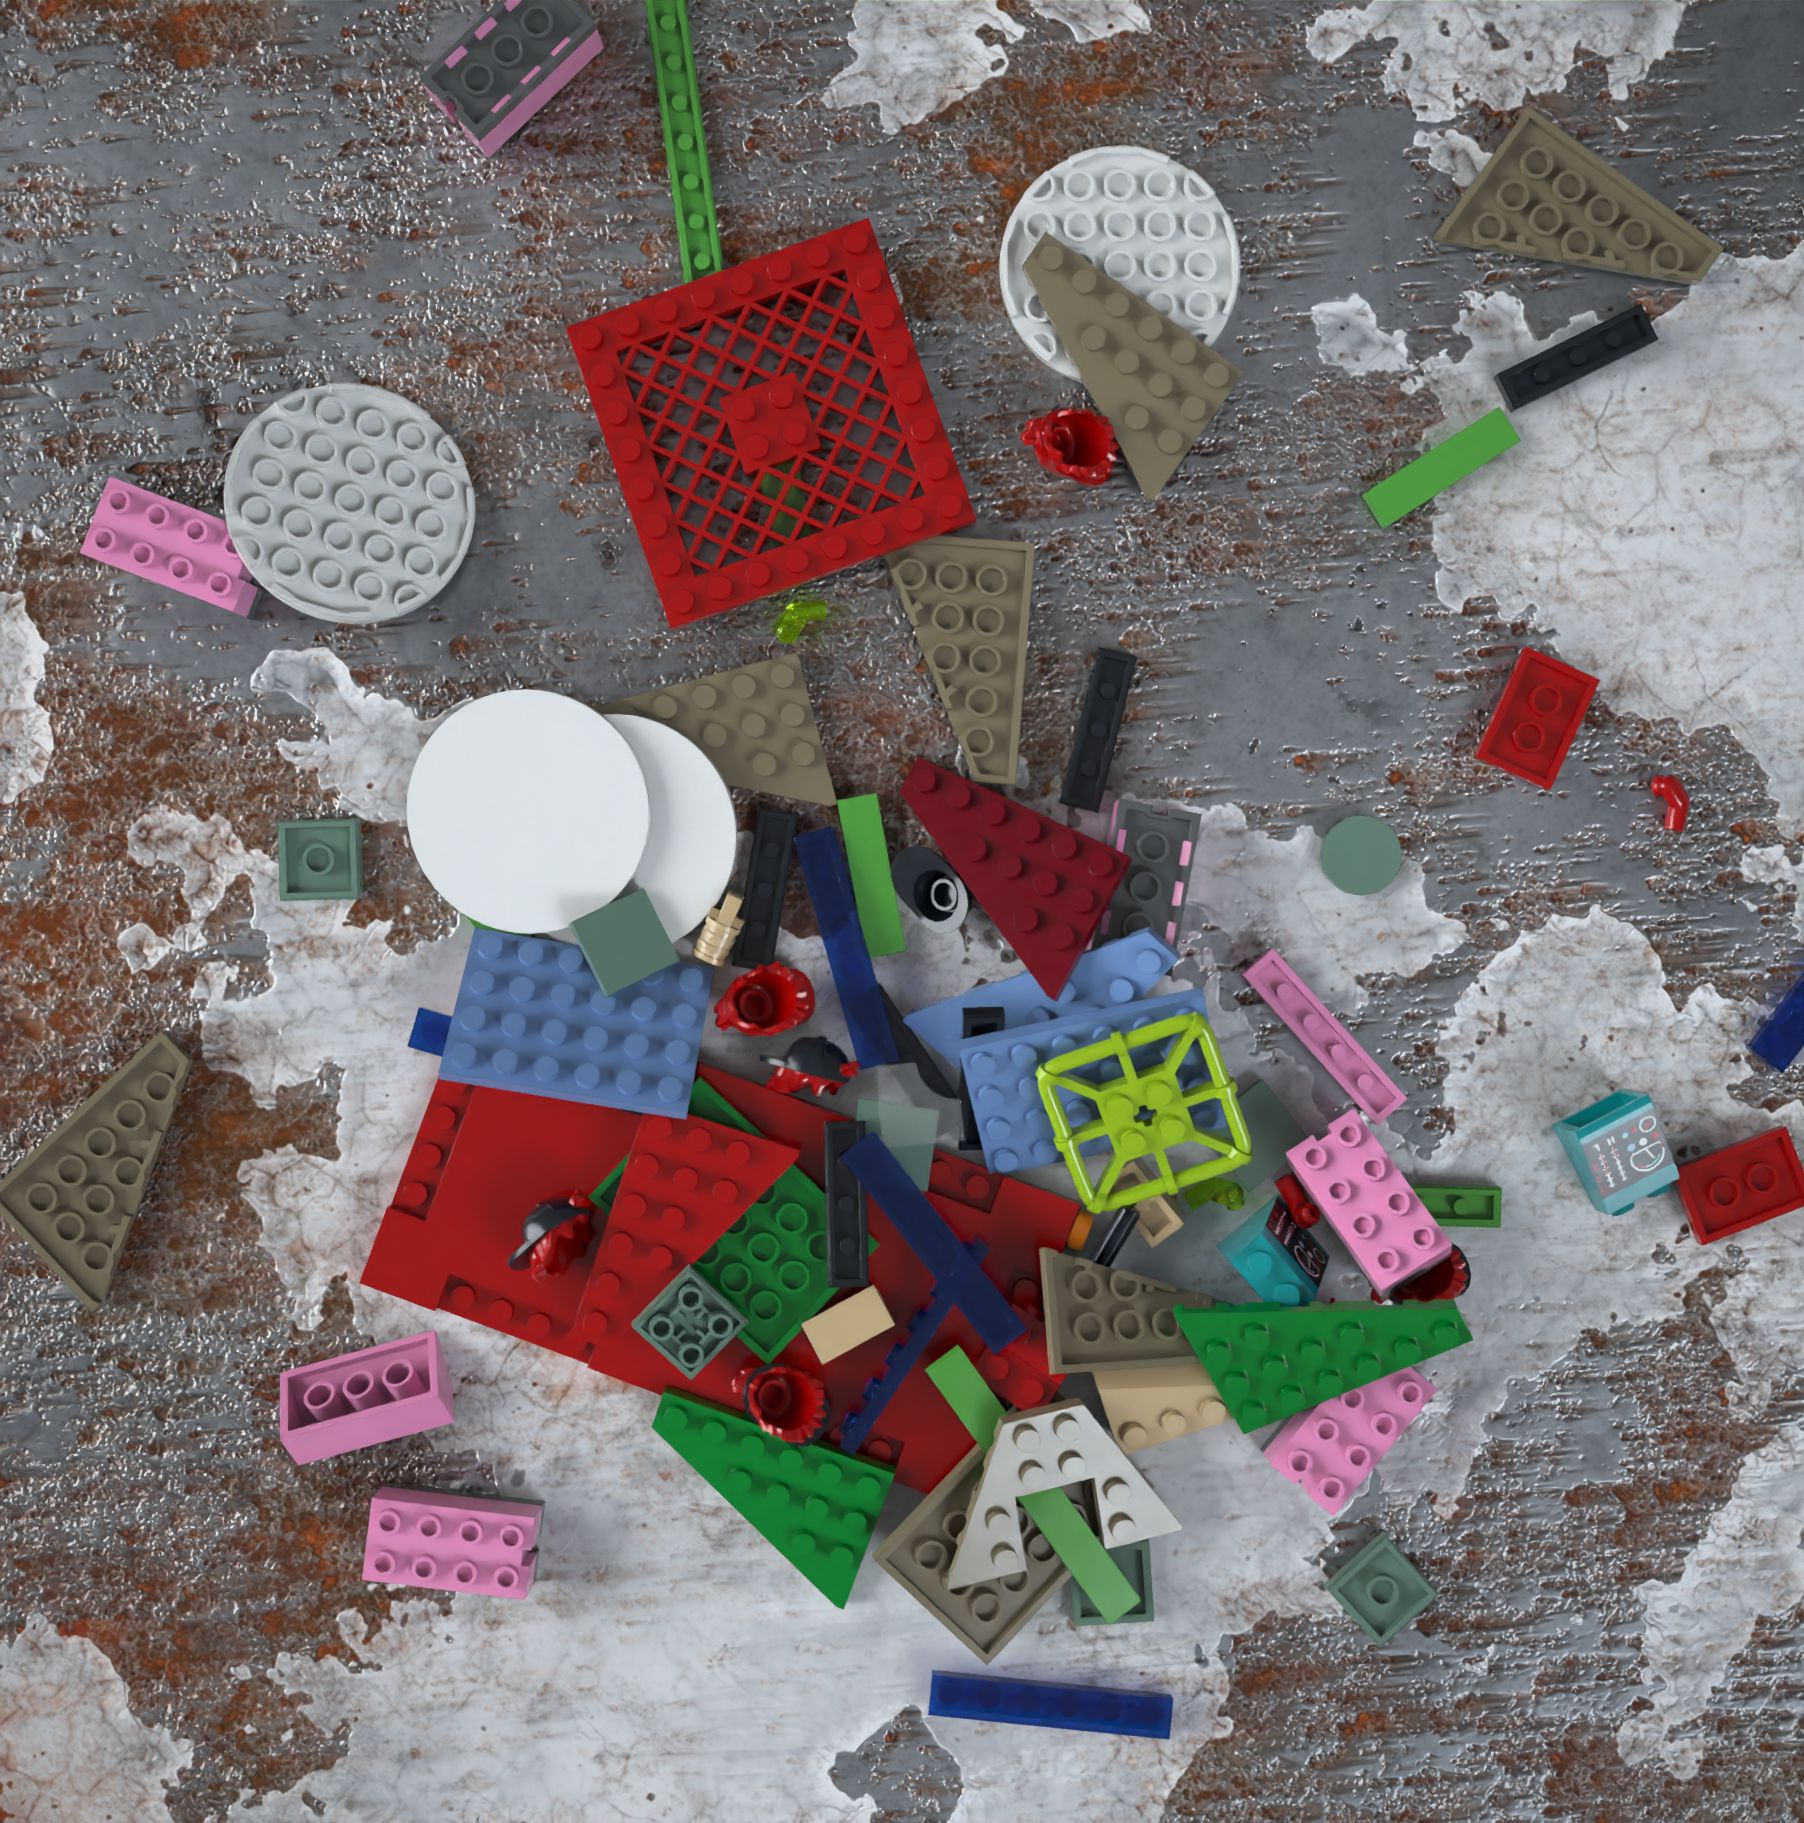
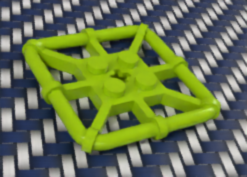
M1194 1011L1191 1014L1176 1015L1124 1034L1119 1030L1111 1033V1038L1059 1055L1047 1063L1039 1065L1035 1075L1038 1078L1039 1093L1056 1134L1053 1141L1057 1150L1063 1153L1078 1194L1087 1205L1088 1211L1099 1214L1101 1211L1116 1210L1122 1206H1128L1167 1192L1171 1196L1179 1193V1188L1233 1171L1243 1164H1249L1252 1159L1253 1152L1251 1151L1250 1134L1235 1094L1238 1091L1235 1079L1228 1074L1214 1031L1209 1023L1205 1021V1015ZM1180 1032L1164 1063L1138 1072L1135 1071L1128 1052L1129 1049ZM1198 1037L1213 1081L1181 1091L1175 1073L1193 1040ZM1117 1054L1125 1076L1098 1085L1066 1071ZM1059 1085L1095 1100L1102 1118L1071 1128L1055 1086ZM1213 1098L1220 1099L1234 1140L1193 1124L1187 1107ZM1146 1105L1149 1110L1156 1109V1111L1149 1119L1142 1120V1118L1135 1117L1139 1114L1138 1107ZM1108 1134L1114 1148V1153L1093 1188L1078 1145ZM1192 1140L1227 1155L1173 1173L1164 1149ZM1154 1152L1162 1177L1108 1195L1126 1161Z

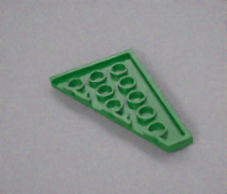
M1434 1299L1429 1302L1403 1300V1305H1375L1374 1300L1338 1301L1333 1304L1323 1301H1309V1306L1280 1307L1279 1302H1245L1240 1305L1215 1303V1308H1185L1184 1303L1173 1306L1174 1317L1244 1435L1474 1340L1454 1299Z
M666 1385L652 1428L836 1607L844 1609L894 1478L896 1467L820 1439L809 1447L797 1448L784 1442L777 1436H771L768 1431H762L761 1427L747 1413Z

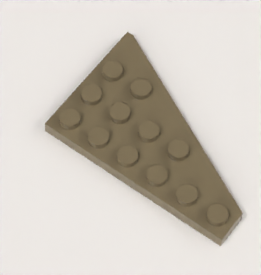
M1529 106L1433 237L1437 242L1689 285L1698 284L1724 250L1718 243Z
M1045 232L1023 263L1022 271L1030 286L1034 288L1044 312H1047L1054 325L1061 344L1073 366L1077 368L1083 385L1089 391L1101 413L1100 416L1108 417V423L1113 425V432L1115 433L1113 441L1119 445L1123 459L1128 469L1132 471L1144 493V498L1152 504L1241 378L1244 371L1052 235Z
M937 536L886 554L884 557L975 783L1015 786L1035 543Z
M797 652L592 706L593 709L601 714L641 716L664 723L666 726L678 731L691 739L706 753L719 770L726 785L829 807L838 805Z
M167 1030L160 1031L0 1181L1 1216L92 1312L97 1310L105 1301L193 1062V1058Z

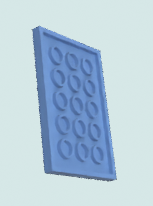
M475 928L439 1068V1079L686 1120L714 968L677 962L605 997L580 945Z
M1202 987L957 1040L988 1173L1007 1174L1066 1161L1063 1153L1057 1150L1053 1141L1056 1134L1039 1093L1038 1078L1035 1073L1041 1063H1047L1059 1055L1111 1038V1033L1119 1030L1124 1034L1176 1015L1191 1014L1196 1011L1205 1015V1021L1209 1023ZM1180 1032L1129 1049L1128 1052L1135 1071L1138 1072L1164 1063ZM1198 1037L1193 1040L1175 1073L1181 1091L1213 1081ZM1117 1054L1066 1071L1098 1085L1125 1076ZM1059 1085L1055 1086L1071 1128L1102 1118L1095 1100ZM1213 1098L1187 1107L1193 1124L1207 1130L1227 1127L1220 1099ZM1146 1105L1138 1107L1139 1114L1135 1117L1142 1118V1120L1149 1119L1156 1109L1149 1110ZM1108 1134L1078 1145L1082 1157L1114 1151Z

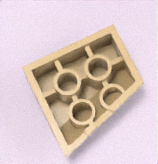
M1203 1364L1092 1372L1113 1439L1125 1455L1234 1419Z

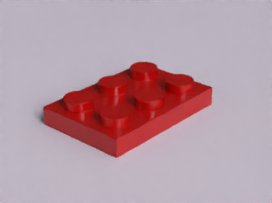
M1529 647L1522 648L1473 758L1545 791L1551 790L1600 679Z
M1779 1125L1676 1165L1680 1178L1673 1181L1696 1242L1702 1246L1804 1207V1171L1786 1126Z

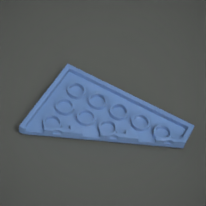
M1149 926L1132 932L1125 938H1115L1104 942L1102 946L1084 951L1058 1002L1051 1000L1045 994L1029 970L1026 969L1016 976L966 990L964 994L940 999L938 1003L918 1010L912 1009L904 1017L903 1022L960 1070V1053L957 1040L961 1039L962 1008L1004 1007V1030L1136 1002L1179 960L1181 953Z

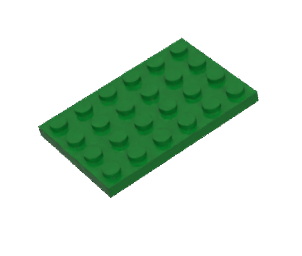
M702 1076L693 1084L688 1109L689 1113L767 1138ZM630 1153L588 1197L608 1216H610ZM795 1163L692 1265L748 1317L749 1322L736 1336L766 1364H769L803 1328L801 1324L811 1319L840 1288L827 1287L825 1191ZM868 1232V1253L870 1256L880 1245V1242Z

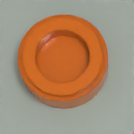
M1082 1208L1078 1209L1066 1241V1246L1081 1251L1089 1234L1094 1213Z

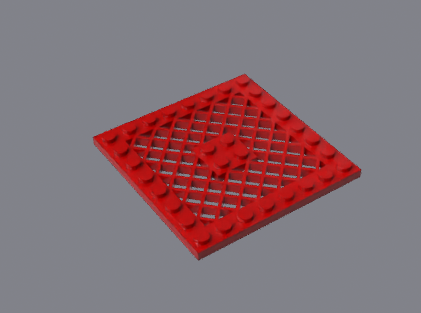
M869 218L566 327L672 631L976 523L972 505ZM845 274L848 283L836 277ZM818 284L812 297L798 292ZM827 285L845 292L837 309L820 302ZM853 297L861 320L845 313ZM779 298L774 311L761 306L763 303ZM790 298L807 306L799 323L782 315ZM815 310L833 318L825 335L807 327ZM741 312L736 325L722 319ZM752 312L769 319L761 337L744 329ZM840 322L858 329L851 347L833 339ZM777 324L795 331L787 349L769 341ZM704 325L698 338L684 333ZM714 325L731 333L723 350L706 343ZM866 334L875 358L858 351ZM802 336L821 343L813 360L795 353ZM740 337L757 345L749 362L732 355ZM666 339L660 352L647 347V345ZM677 339L693 346L685 364L669 357ZM828 347L846 355L838 372L821 365ZM765 349L782 356L775 374L757 367ZM702 351L719 358L711 376L694 369ZM628 353L622 364L619 355ZM639 353L656 360L647 378L631 371ZM854 359L872 367L864 384L846 376ZM790 361L808 369L801 385H799L795 371L785 374ZM727 363L745 370L736 388L719 380ZM664 364L681 372L673 390L656 382ZM879 371L888 396L872 389ZM816 373L834 381L826 398L808 390ZM752 375L766 380V382L747 388ZM690 376L707 384L699 401L681 394ZM627 378L643 385L636 402ZM841 385L859 392L852 410L834 402ZM715 388L729 394L719 398L723 413L707 406ZM652 390L669 397L661 415L644 408ZM867 396L885 404L877 422L859 414ZM805 399L822 406L814 423L812 422ZM677 402L694 409L686 427L669 420ZM892 409L902 434L885 426ZM829 410L847 418L839 436L821 428ZM702 414L720 421L712 439L695 432ZM640 415L656 422L649 440ZM855 422L873 430L865 448L847 440ZM665 427L682 435L674 453L657 445ZM727 427H729L737 451L720 444ZM880 434L899 442L891 460L872 452ZM818 436L835 444L827 462L811 455L822 451ZM690 439L707 446L699 465L682 457ZM906 446L915 471L898 464ZM842 448L861 456L853 473L834 465ZM716 451L733 458L725 477L707 469ZM653 453L670 460L662 477ZM868 459L886 467L879 485L860 477ZM796 460L789 475L774 469V467ZM805 461L823 469L815 487L796 479ZM678 464L695 472L687 491L669 483ZM741 464L746 477L757 474L751 489L733 481ZM893 472L912 479L904 498L886 490ZM830 473L849 481L840 499L822 491ZM766 475L784 482L776 501L758 493ZM703 477L721 484L713 502L695 495ZM920 484L924 495L912 499ZM856 485L874 493L866 511L848 503ZM792 487L810 494L802 513L784 505ZM729 488L747 496L738 515L720 507ZM666 490L683 498L676 514H674ZM881 497L897 504L875 512ZM818 499L836 507L828 525L809 517ZM754 500L772 508L764 527L746 519ZM691 502L708 509L700 528L683 521ZM843 511L859 517L836 526ZM780 512L798 520L790 538L772 531ZM716 514L734 521L726 540L708 532ZM806 524L822 531L799 539ZM742 526L760 534L752 552L734 545ZM680 528L696 535L689 552L686 549ZM767 538L783 545L761 553ZM704 539L722 547L713 566L696 558ZM730 551L746 558L723 567ZM692 565L707 571V573L696 576Z

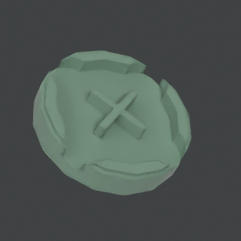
M1359 815L1343 819L1330 829L1322 840L1319 857L1323 873L1336 888L1344 893L1363 896L1379 892L1392 883L1400 870L1402 851L1399 838L1389 825L1378 818Z

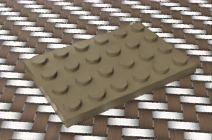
M1057 1392L1050 1404L1066 1399ZM1013 1405L1007 1413L1011 1414L1022 1410ZM977 1443L872 1554V1557L979 1659L988 1665L1072 1576V1573L1016 1497L1027 1570L947 1590L944 1583V1575L949 1573L958 1547L956 1543L958 1535L964 1530L967 1521L965 1514L973 1491L978 1489L985 1469L983 1462L986 1454ZM1140 1472L1147 1483L1154 1488L1155 1486ZM1091 1479L1060 1486L1100 1542Z

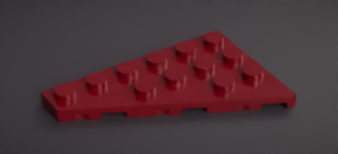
M918 757L899 791L1045 994L1051 1000L1058 1002L1132 862L1131 857Z

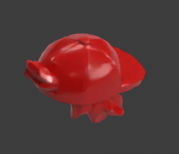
M1061 408L1046 414L1044 417L1033 418L1026 422L1025 427L1027 429L1019 437L1020 440H1023L1024 445H1033L1038 462L1049 473L1058 477L1073 479L1080 484L1092 488L1101 486L1108 479L1113 469L1114 461L1117 460L1114 451L1119 448V445L1112 440L1115 437V433L1113 432V425L1108 423L1109 418L1097 416L1095 412L1086 409Z
M776 961L767 967L764 964H760L755 970L737 977L728 987L724 997L714 1007V1013L717 1014L715 1025L717 1028L720 1027L722 1031H726L732 1026L748 1036H774V1033H782L784 1029H793L795 1026L807 1022L814 1014L816 1002L811 981L805 973L797 969H789L787 966H783L781 962Z

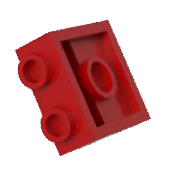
M1026 1302L1022 1308L1013 1303L991 1337L992 1340L974 1366L992 1391L1022 1411L1050 1404L1069 1373L1049 1374L1046 1326L1042 1323L1045 1315Z

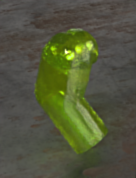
M816 600L789 604L775 624L774 631L779 641L784 644L793 643L797 640L807 622L827 620L826 601Z
M1219 1177L1209 1178L1183 1193L1192 1211L1209 1201L1223 1204L1230 1211H1237L1245 1204L1243 1189L1236 1182Z

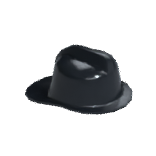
M911 846L897 854L892 863L891 878L894 889L904 903L930 931L938 934H947L960 928L968 913L972 910L973 893L958 872L951 868L940 855L927 847Z

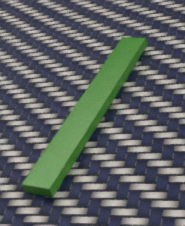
M645 0L685 284L724 270L686 0Z
M956 1345L924 1370L978 1445L987 1454L988 1449L994 1443L993 1433L999 1416L1007 1415L1008 1413L962 1349ZM1061 1487L1017 1497L1109 1626L1142 1601Z

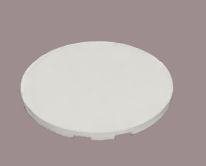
M1118 145L1089 149L1074 154L1051 170L1045 171L1025 191L1012 216H1010L1000 251L999 277L1003 302L1007 314L1024 344L1048 367L1073 381L1082 383L1081 376L1061 344L1054 325L1047 312H1044L1034 288L1030 286L1022 271L1023 263L1044 233L1047 232L1201 342L1211 347L1223 330L1232 312L1238 293L1241 268L1240 249L1236 231L1230 216L1227 215L1224 207L1216 197V192L1194 170L1190 171L1178 162L1171 160L1170 156L1136 146Z
M333 382L329 385L309 389L302 388L274 401L272 406L249 423L234 446L228 462L224 483V512L227 528L239 557L249 572L273 596L294 609L319 619L339 623L364 624L385 621L409 613L427 603L449 583L459 569L472 538L475 523V494L466 468V462L451 436L447 435L431 419L429 413L410 400L379 387L351 382Z
M522 689L491 694L469 703L452 714L436 729L420 752L413 768L407 794L406 814L411 844L424 874L434 888L452 906L471 919L499 930L514 933L534 934L562 930L570 927L569 923L610 904L619 896L636 873L644 856L651 826V805L646 776L634 749L630 747L623 735L617 730V727L589 705L572 697L545 690Z
M602 714L617 727V730L623 735L630 747L634 749L646 776L651 805V826L644 856L629 884L612 902L644 888L671 943L692 931L707 917L711 907H715L729 883L737 854V818L734 804L719 770L706 753L691 739L666 726L664 723L650 718L625 714ZM571 927L547 932V934L560 942L579 945Z

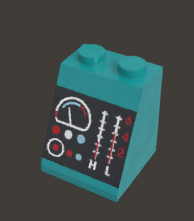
M1622 1088L1552 1124L1595 1210L1606 1215H1622L1635 1207L1633 1202L1646 1195L1652 1198L1667 1192L1671 1188L1669 1183L1680 1178L1649 1094Z
M1275 1195L1216 1246L1263 1302H1279L1280 1307L1306 1306L1309 1301H1312L1317 1295L1330 1258L1329 1254L1307 1229H1301L1293 1224L1287 1205L1278 1195Z

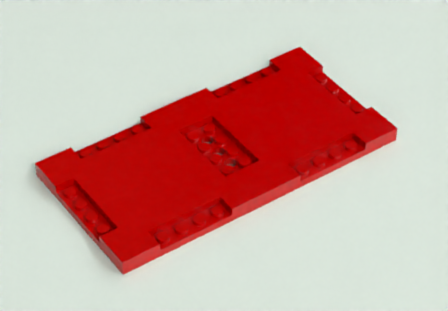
M698 1060L693 1084L702 1076L768 1139L801 1149L799 1157L794 1163L825 1191L824 1122L855 1121L856 1118L792 1094H784L767 1089L765 1084ZM438 1077L391 1205L385 1211L359 1281L360 1284L433 1311L441 1309L588 1364L587 1368L656 1394L663 1395L665 1387L668 1385L746 1413L743 1395L742 1393H734L732 1391L731 1381L741 1375L740 1370L744 1367L766 1365L754 1351L735 1335L690 1380L632 1327L610 1349L570 1337L609 1216L592 1200H590L591 1205L589 1207L592 1216L587 1225L593 1240L589 1242L584 1241L585 1254L582 1258L573 1257L563 1276L560 1275L558 1278L552 1276L547 1281L539 1283L532 1278L531 1267L515 1271L507 1265L510 1256L524 1244L521 1230L526 1216L536 1208L538 1203L545 1202L550 1198H571L575 1194L576 1188L585 1192L587 1199H589L588 1197L631 1152L643 1115L642 1112L441 1080ZM935 1147L933 1150L928 1191L867 1183L868 1232L880 1242L877 1249L869 1256V1287L875 1285L878 1288L897 1324L823 1365L802 1328L769 1363H783L800 1371L807 1370L810 1372L811 1378L824 1383L822 1390L825 1391V1397L829 1401L831 1416L825 1432L819 1439L896 1467L892 1481L930 1494L977 1442L924 1369L956 1345L962 1349L972 1365L975 1366L1013 1303L1022 1308L1026 1302L1036 1309H1040L1043 1300L1039 1248L1046 1247L1056 1250L1058 1253L1063 1252L1080 1206L1079 1202L1007 1174H989L986 1166ZM840 1287L813 1317L868 1287ZM992 1391L1000 1404L1004 1406L1005 1399Z

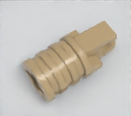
M729 891L721 910L711 907L705 920L706 925H704L701 931L702 934L697 940V945L692 949V954L716 966L724 967L726 965V957L729 955L730 948L736 940L735 937L739 935L745 921L736 917L744 896Z

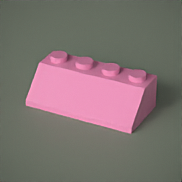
M435 1330L280 1373V1441L298 1466L455 1422L453 1388L438 1334Z

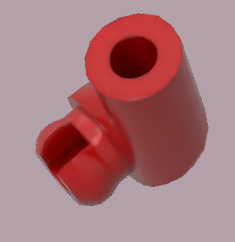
M1671 774L1667 777L1657 775L1652 781L1651 791L1656 796H1664L1668 804L1663 829L1684 832L1690 804L1689 795L1678 777Z
M1290 1172L1278 1178L1274 1183L1286 1201L1293 1224L1301 1229H1309L1317 1224L1320 1220V1212L1315 1205L1310 1203L1293 1174Z

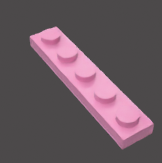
M1273 948L1267 950L1241 974L1375 1125L1378 1126L1407 1100V1097Z

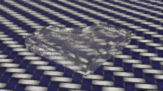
M916 1062L875 1066L883 1148L965 1140L961 1100L944 1098L931 1091L920 1078Z

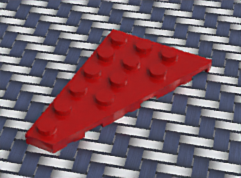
M689 1112L686 1120L643 1113L570 1337L610 1349L632 1327L631 1322L688 1264L693 1265L798 1159L801 1149Z

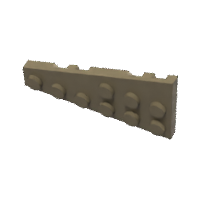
M1039 1248L1050 1375L1202 1364L1174 1317L1173 1306L1184 1303L1185 1308H1215V1303L1229 1302L1212 1298L1213 1296L1200 1292L1195 1293L1181 1289L1176 1285L1122 1269H1113L1099 1265L1091 1260L1058 1253V1251L1050 1248Z

